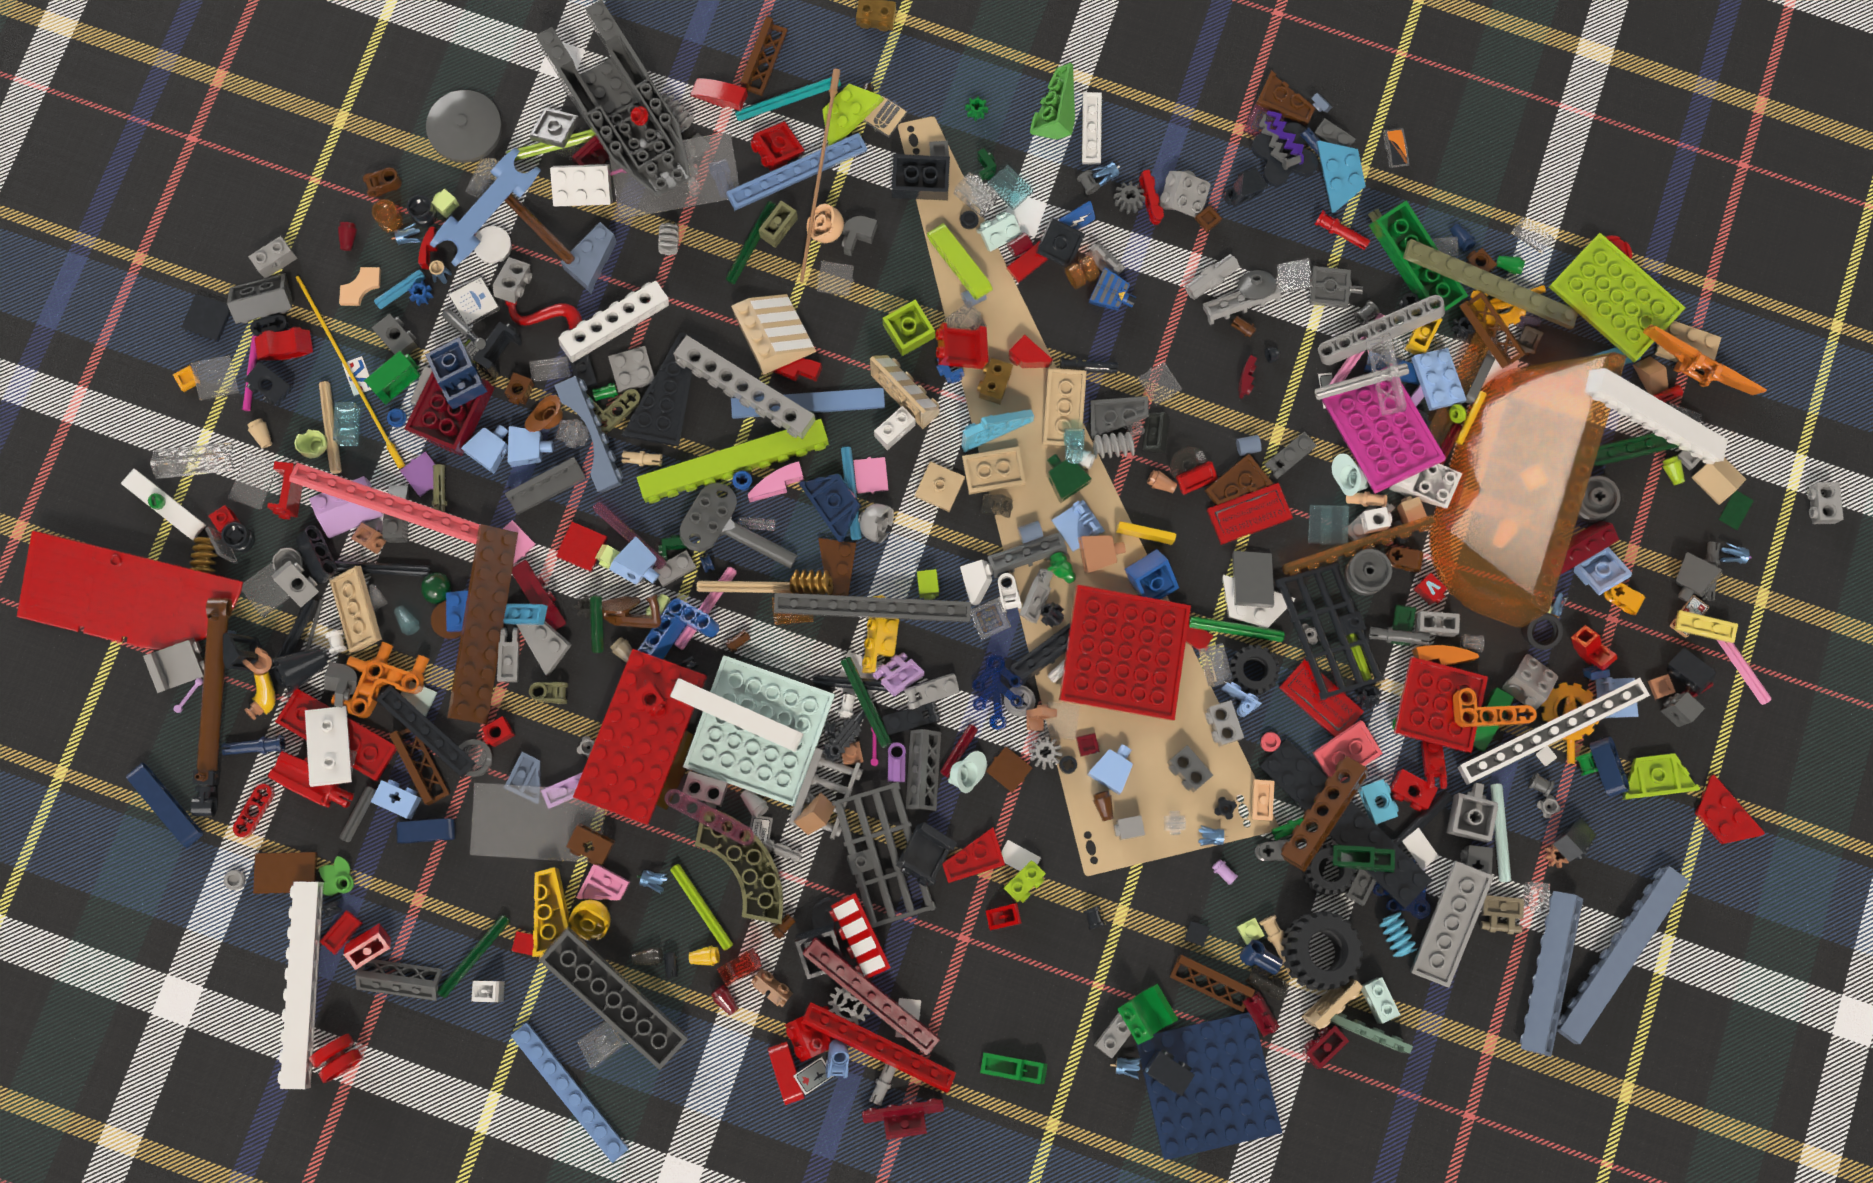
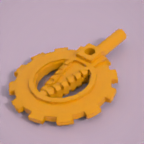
M1544 285L1530 289L1538 294L1546 292ZM1473 290L1470 298H1474L1475 296L1480 294L1481 291ZM1480 298L1473 305L1477 310L1484 311L1485 303ZM1497 298L1490 300L1496 311L1499 309H1511L1507 313L1499 314L1507 327L1509 324L1513 323L1516 325L1521 321L1520 317H1524L1526 314L1525 310ZM1487 315V325L1494 327L1495 317Z
M1567 682L1558 684L1559 688L1554 689L1553 687L1547 700L1541 705L1544 707V713H1541L1542 719L1548 723L1558 718L1557 706L1564 698H1566L1563 715L1577 709L1576 700L1583 706L1593 701L1592 697L1594 695L1591 691L1582 689V685L1573 683V686L1567 685ZM1599 721L1563 738V741H1567V764H1575V741L1583 739L1582 735L1584 734L1589 736L1594 731L1592 727L1594 724H1598Z

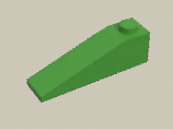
M1072 63L1056 68L1048 85L1050 90L1047 96L1042 98L1040 102L1042 104L1039 113L1035 112L1030 128L1032 135L1056 140L1072 135L1075 123Z

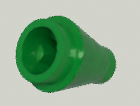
M1499 255L1496 266L1514 275H1521L1526 260L1521 259V257Z

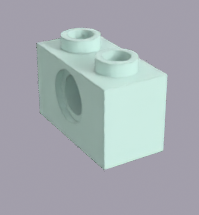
M1382 977L1362 984L1363 988L1361 991L1377 1023L1383 1024L1400 1016Z

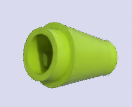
M1678 456L1662 461V467L1673 482V485L1685 482L1681 459H1678Z

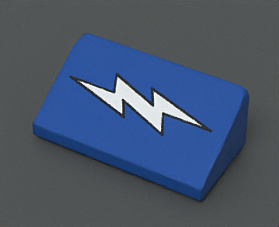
M1090 201L1086 202L1060 218L1059 221L1079 230L1095 220L1092 203Z

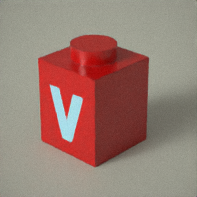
M1429 573L1413 590L1425 602L1431 605L1434 602L1438 604L1445 597L1443 593L1448 588L1432 573Z

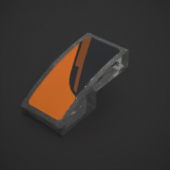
M1403 128L1384 130L1389 168L1408 166V150Z

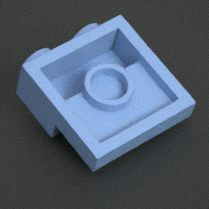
M1609 547L1574 567V573L1585 585L1589 584L1598 595L1630 578L1632 572Z

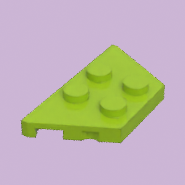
M848 84L834 98L827 138L828 145L830 146L843 140L885 99L876 93ZM829 103L822 109V110H823V116H824L825 127H826V121H827Z
M1675 753L1640 757L1633 760L1628 777L1630 790L1624 792L1623 800L1699 791L1700 787L1692 781L1689 776L1690 773L1681 765V761Z

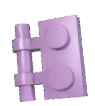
M904 652L893 656L891 661L885 665H880L877 671L873 673V677L876 680L880 677H885L881 680V684L893 696H896L924 676V671L912 659L906 663L904 662L907 659V655Z

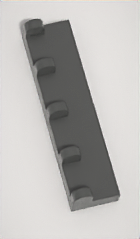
M1059 532L993 554L987 558L992 567L994 578H998L1000 573L1009 570L1013 573L1015 568L1027 564L1029 567L1033 566L1035 561L1044 558L1048 561L1055 553L1063 552L1065 555L1068 553L1067 546Z

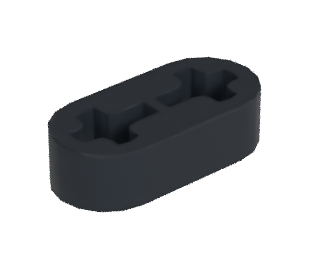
M273 315L254 320L250 326L251 332L255 336H259L262 334V332L259 333L257 331L259 325L265 327L262 328V332L268 330L282 332L288 330L289 323L282 315ZM279 320L282 322L280 328L276 326Z

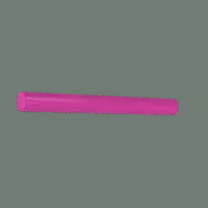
M252 336L247 375L257 364L254 339L257 336ZM246 386L242 410L250 411L253 392Z

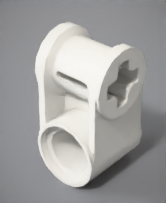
M1009 573L1002 574L998 579L1002 611L1006 612L1007 609L1017 607L1022 609L1014 577ZM1006 578L1012 580V585L1008 588L1002 586V581Z

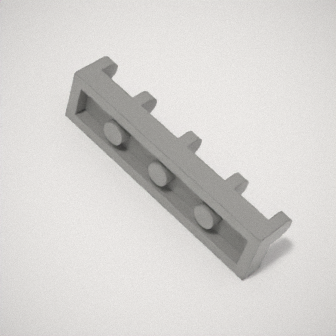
M1276 285L1275 291L1270 296L1254 300L1244 297L1238 291L1203 303V310L1208 317L1209 324L1212 325L1215 319L1221 317L1229 319L1230 314L1242 311L1244 314L1247 312V308L1256 305L1264 307L1265 302L1273 299L1276 302L1281 301V293Z

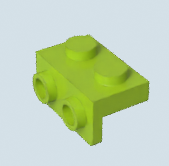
M1031 860L1004 889L1012 896L1011 898L1016 903L1019 901L1023 903L1031 895L1029 893L1030 889L1033 886L1037 889L1045 881L1042 877L1046 873Z

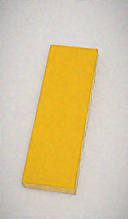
M1122 521L1116 527V533L1170 545L1174 543L1176 534L1173 532Z

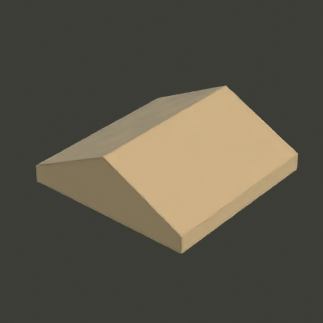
M1725 457L1724 461L1705 464L1691 477L1718 505L1733 494L1746 480Z

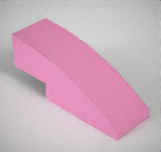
M799 461L784 466L765 477L748 493L749 501L754 502L787 493L785 485L804 481Z

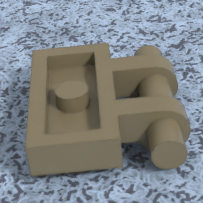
M1487 895L1482 906L1481 915L1489 916V922L1481 921L1480 928L1494 933L1496 931H1504L1506 934L1522 933V925H1515V919H1523L1524 899ZM1497 918H1507V923H1497Z

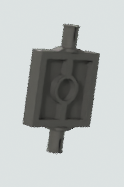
M1313 266L1309 283L1304 285L1306 281H1303L1301 286H1299L1301 288H1309V304L1340 308L1348 307L1351 293L1362 294L1363 286L1352 285L1350 280L1351 270Z

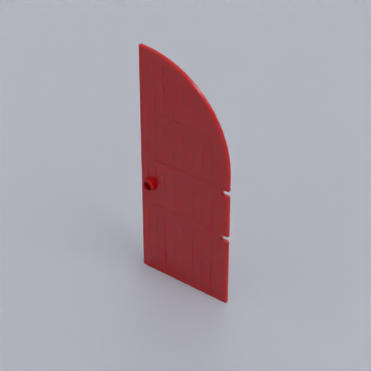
M32 531L17 617L79 632L80 626H83L84 634L122 643L124 636L128 637L127 644L162 650L193 638L195 642L206 638L208 624L206 603L208 598L231 599L233 610L240 596L243 581Z

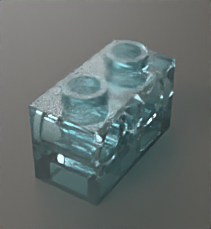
M335 402L333 440L339 446H359L360 408L355 402Z

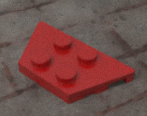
M1714 774L1710 775L1706 790L1703 791L1701 802L1694 814L1719 843L1726 844L1764 835L1765 832Z

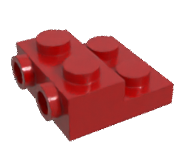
M785 121L754 133L751 140L752 150L760 154L762 165L768 167L770 171L785 166L789 160L803 155L805 151Z

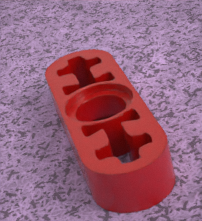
M260 784L254 789L233 825V832L236 836L247 838L252 835L275 795L274 789L270 785ZM261 790H266V792L268 793V796H267V797H265V796L262 797V794L260 793V791H261ZM257 799L264 803L262 805L258 802H254V800ZM256 805L259 808V812L256 816L252 817L249 814V808ZM244 817L253 820V822H247L248 820H245ZM246 824L247 831L241 833L240 825Z

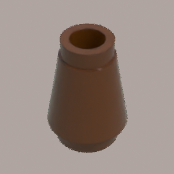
M1109 791L1093 794V802L1102 821L1113 819L1112 795H1109Z

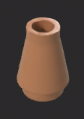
M1153 470L1147 481L1151 488L1173 493L1177 486L1176 482L1159 470Z

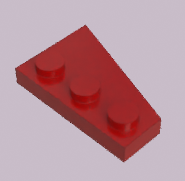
M993 827L942 864L948 883L1005 866Z

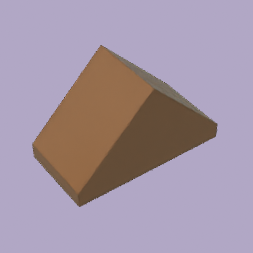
M1652 357L1633 364L1635 371L1649 394L1653 396L1668 389L1667 370L1664 365Z
M820 793L793 822L807 835H810L827 825L835 805L832 806V802Z

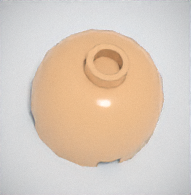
M821 204L815 210L811 237L821 243L835 241L843 231V217L836 208L828 204ZM810 217L808 218V221H807V227H806V228H807V234H808V228H809Z

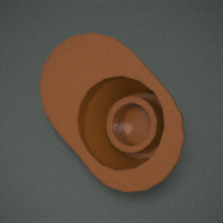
M550 395L542 399L526 419L524 425L526 430L536 432L557 426L563 418L560 398L556 395Z

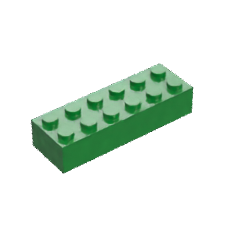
M1407 200L1369 225L1411 292L1419 296V301L1433 295H1438L1443 298L1446 311L1468 296L1460 282L1403 259L1407 243L1410 239L1438 250ZM1434 306V307H1432V308H1433V309H1437V308H1439L1440 306Z

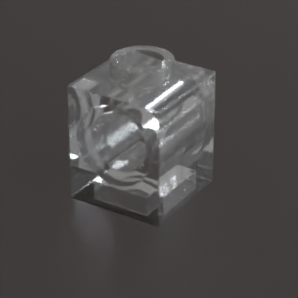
M1524 883V907H1530V911L1542 912V908H1549L1550 884ZM1534 892H1537L1540 896L1538 903L1533 899Z

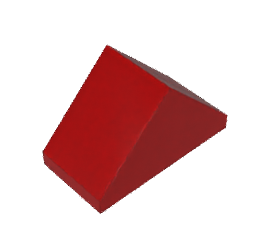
M1017 903L986 911L990 930L1021 924Z

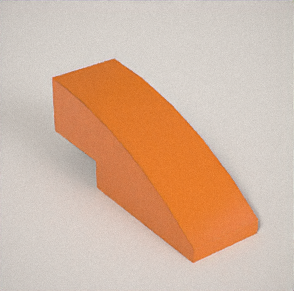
M1427 645L1416 647L1412 650L1413 657L1430 662L1435 661V663L1446 666L1470 662L1479 658L1477 653L1455 646Z

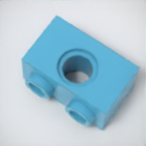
M1384 779L1359 788L1358 792L1367 815L1375 825L1398 817V806L1395 801H1392L1390 786L1387 782H1384ZM1376 797L1383 799L1382 807L1377 806L1375 802Z

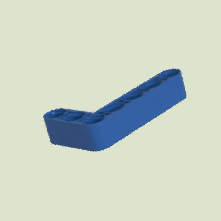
M673 599L661 615V625L658 628H652L638 651L664 659L686 625L710 638L719 632V624L708 614L683 600Z

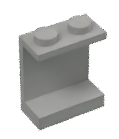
M194 638L143 656L157 693L204 677L205 660H202L200 644L198 641L195 642Z

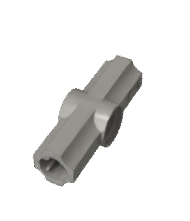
M1229 254L1217 264H1212L1204 269L1200 276L1185 285L1190 298L1195 300L1209 289L1213 290L1219 286L1226 277L1239 269L1240 266L1237 259Z

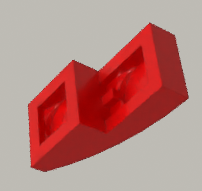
M435 227L428 229L421 243L418 263L423 270L429 269L430 251H438V245L435 248L430 245L437 233Z

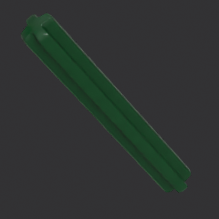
M767 202L726 276L727 282L731 284L736 283L760 240L759 228L776 208L775 203Z
M847 657L841 660L842 667L881 747L885 748L891 745L892 741L852 658Z
M500 916L437 990L441 997L446 998L506 928L510 923V919L507 916Z

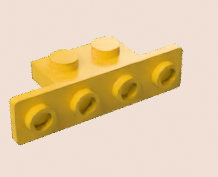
M882 595L874 596L877 598H885V596ZM869 618L867 622V638L864 642L865 654L862 660V673L875 672L877 655L893 657L895 655L899 619Z

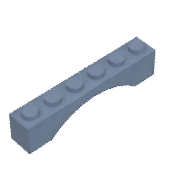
M574 376L554 385L561 403L575 411L585 422L590 432L594 449L593 466L590 475L597 492L604 493L622 485L623 474L620 468H617L615 465V454L612 450H609L607 445L609 439L606 433H602L600 428L602 422L599 416L594 413L593 408H595L591 397L587 396L586 390L588 388L585 381Z

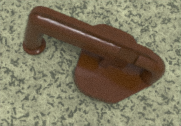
M657 594L646 599L650 604L651 615L629 614V611L640 604L641 601L639 597L623 596L602 601V617L609 623L617 626L658 628L661 625V616Z

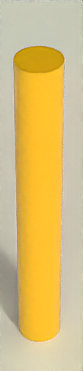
M1479 392L1455 441L1457 444H1463L1487 395L1485 392Z

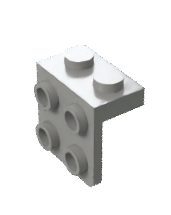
M1169 171L1164 191L1160 197L1159 206L1163 209L1176 210L1195 218L1204 209L1210 183L1183 171Z
M1527 654L1522 659L1515 674L1503 685L1502 689L1514 696L1522 704L1532 706L1536 710L1547 700L1558 676L1537 659Z

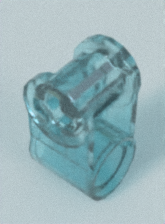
M1065 428V458L1069 463L1078 464L1083 459L1084 429Z

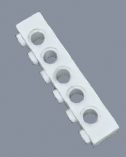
M657 281L648 282L639 291L629 293L622 301L612 303L605 311H598L588 321H581L571 331H564L558 338L559 345L573 363L669 306L668 297ZM642 299L650 300L648 303L641 302ZM632 308L634 311L627 313L625 309ZM610 318L618 319L616 322L608 321ZM595 327L601 328V331L594 332L592 331V329ZM578 337L585 338L582 342L576 341Z

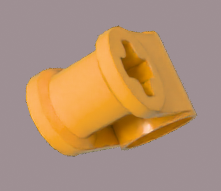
M1619 583L1604 592V597L1607 601L1630 615L1637 614L1645 599L1643 594L1623 583Z

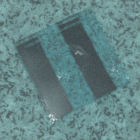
M1310 505L1308 543L1348 545L1349 506Z

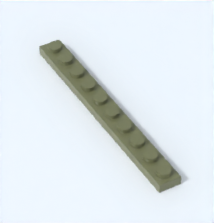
M1413 239L1408 241L1403 259L1484 292L1569 330L1574 328L1578 313L1573 308Z

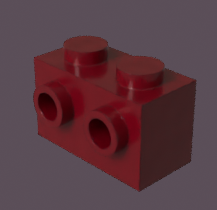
M1335 1025L1322 1028L1318 1032L1320 1036L1315 1040L1311 1039L1304 1045L1305 1050L1302 1054L1317 1069H1321L1349 1042Z

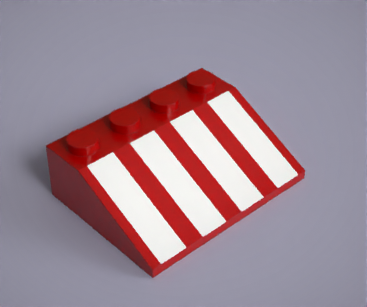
M856 893L831 905L830 916L833 922L838 921L840 926L838 933L842 941L846 939L849 945L846 949L850 958H855L858 964L855 966L856 970L868 979L890 969L891 967Z

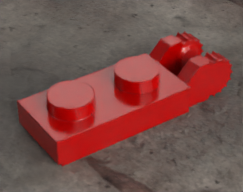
M1145 170L1139 177L1141 189H1144L1143 196L1146 197L1145 206L1152 224L1157 225L1163 219L1164 211L1159 206V195L1155 193V179L1151 176L1150 170Z
M1422 741L1423 766L1428 788H1434V777H1439L1440 788L1446 789L1447 773L1443 746Z

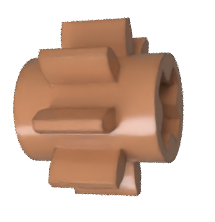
M1553 844L1551 845L1552 849H1544L1547 854L1543 859L1549 861V867L1556 864L1557 868H1562V862L1569 863ZM1554 852H1558L1557 856L1559 857V859H1555L1556 855L1554 854Z

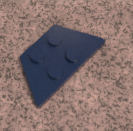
M840 474L829 475L825 478H815V480L801 481L799 485L839 542H843L861 507L856 496Z

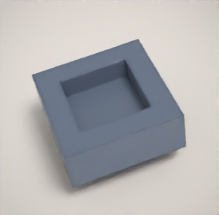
M1318 93L1311 98L1315 102L1313 106L1319 112L1323 110L1328 113L1332 108Z

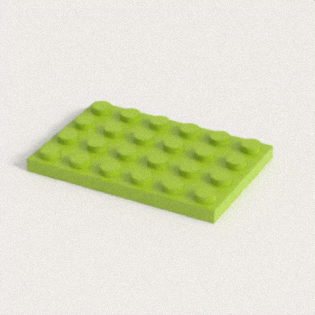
M1601 233L1588 244L1549 286L1553 292L1634 363L1655 342L1643 333L1644 330L1652 324L1665 331L1686 308Z

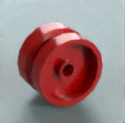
M345 1034L331 1041L309 1057L314 1068L324 1066L318 1074L323 1083L340 1077L364 1059L359 1049L348 1051L354 1044L350 1034Z

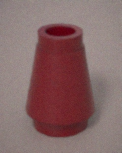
M340 222L338 227L340 250L352 251L357 232L356 224Z
M721 985L710 994L713 997L712 1001L728 1013L729 1016L739 1009L728 987L726 988L724 985Z

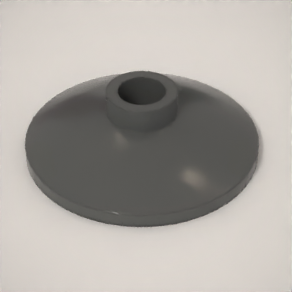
M1261 270L1247 272L1238 281L1239 292L1244 297L1254 300L1270 296L1276 288L1275 278L1270 273Z

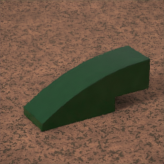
M1334 845L1333 866L1394 872L1395 850Z

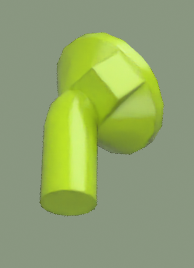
M1455 404L1450 408L1449 416L1453 422L1461 423L1466 420V410L1461 404Z

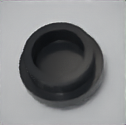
M966 211L961 215L960 224L963 228L971 230L978 225L979 218L975 212Z

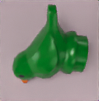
M1063 552L1053 554L1050 557L1051 566L1048 568V571L1054 573L1058 578L1064 579L1067 583L1074 582L1076 575L1073 572L1071 563L1068 562V558Z

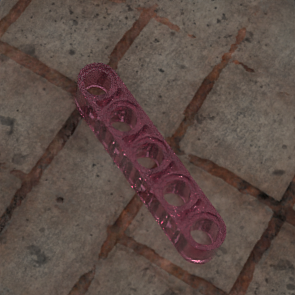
M671 789L666 793L665 802L671 808L741 845L749 846L754 842L755 833L748 826L679 790ZM673 794H679L680 796L677 804L670 803V797ZM696 803L698 806L697 811L692 814L688 813L687 808L689 804ZM709 812L715 814V820L711 823L705 821V816ZM725 822L733 823V829L730 832L723 831V824ZM749 831L751 838L746 842L741 841V833Z

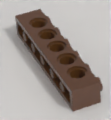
M1345 756L1343 761L1340 760L1335 768L1336 772L1326 780L1324 790L1316 795L1314 805L1305 812L1304 820L1300 826L1297 825L1293 830V837L1282 847L1281 855L1283 859L1304 872L1369 775L1367 767L1348 756ZM1344 777L1350 778V780L1346 783L1340 782L1341 779ZM1332 794H1339L1338 798L1330 799ZM1321 810H1328V813L1326 815H1319V812ZM1311 826L1318 827L1314 832L1308 831ZM1299 843H1307V845L1304 848H1297Z

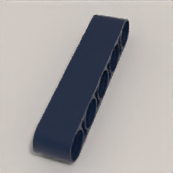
M142 762L126 775L132 786L185 848H189L204 835L198 825L145 763Z

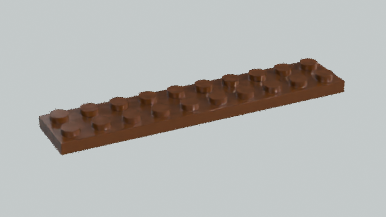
M483 524L479 525L447 718L479 724L488 723L498 661V644L500 642V632L504 624L503 620L505 618L518 532Z

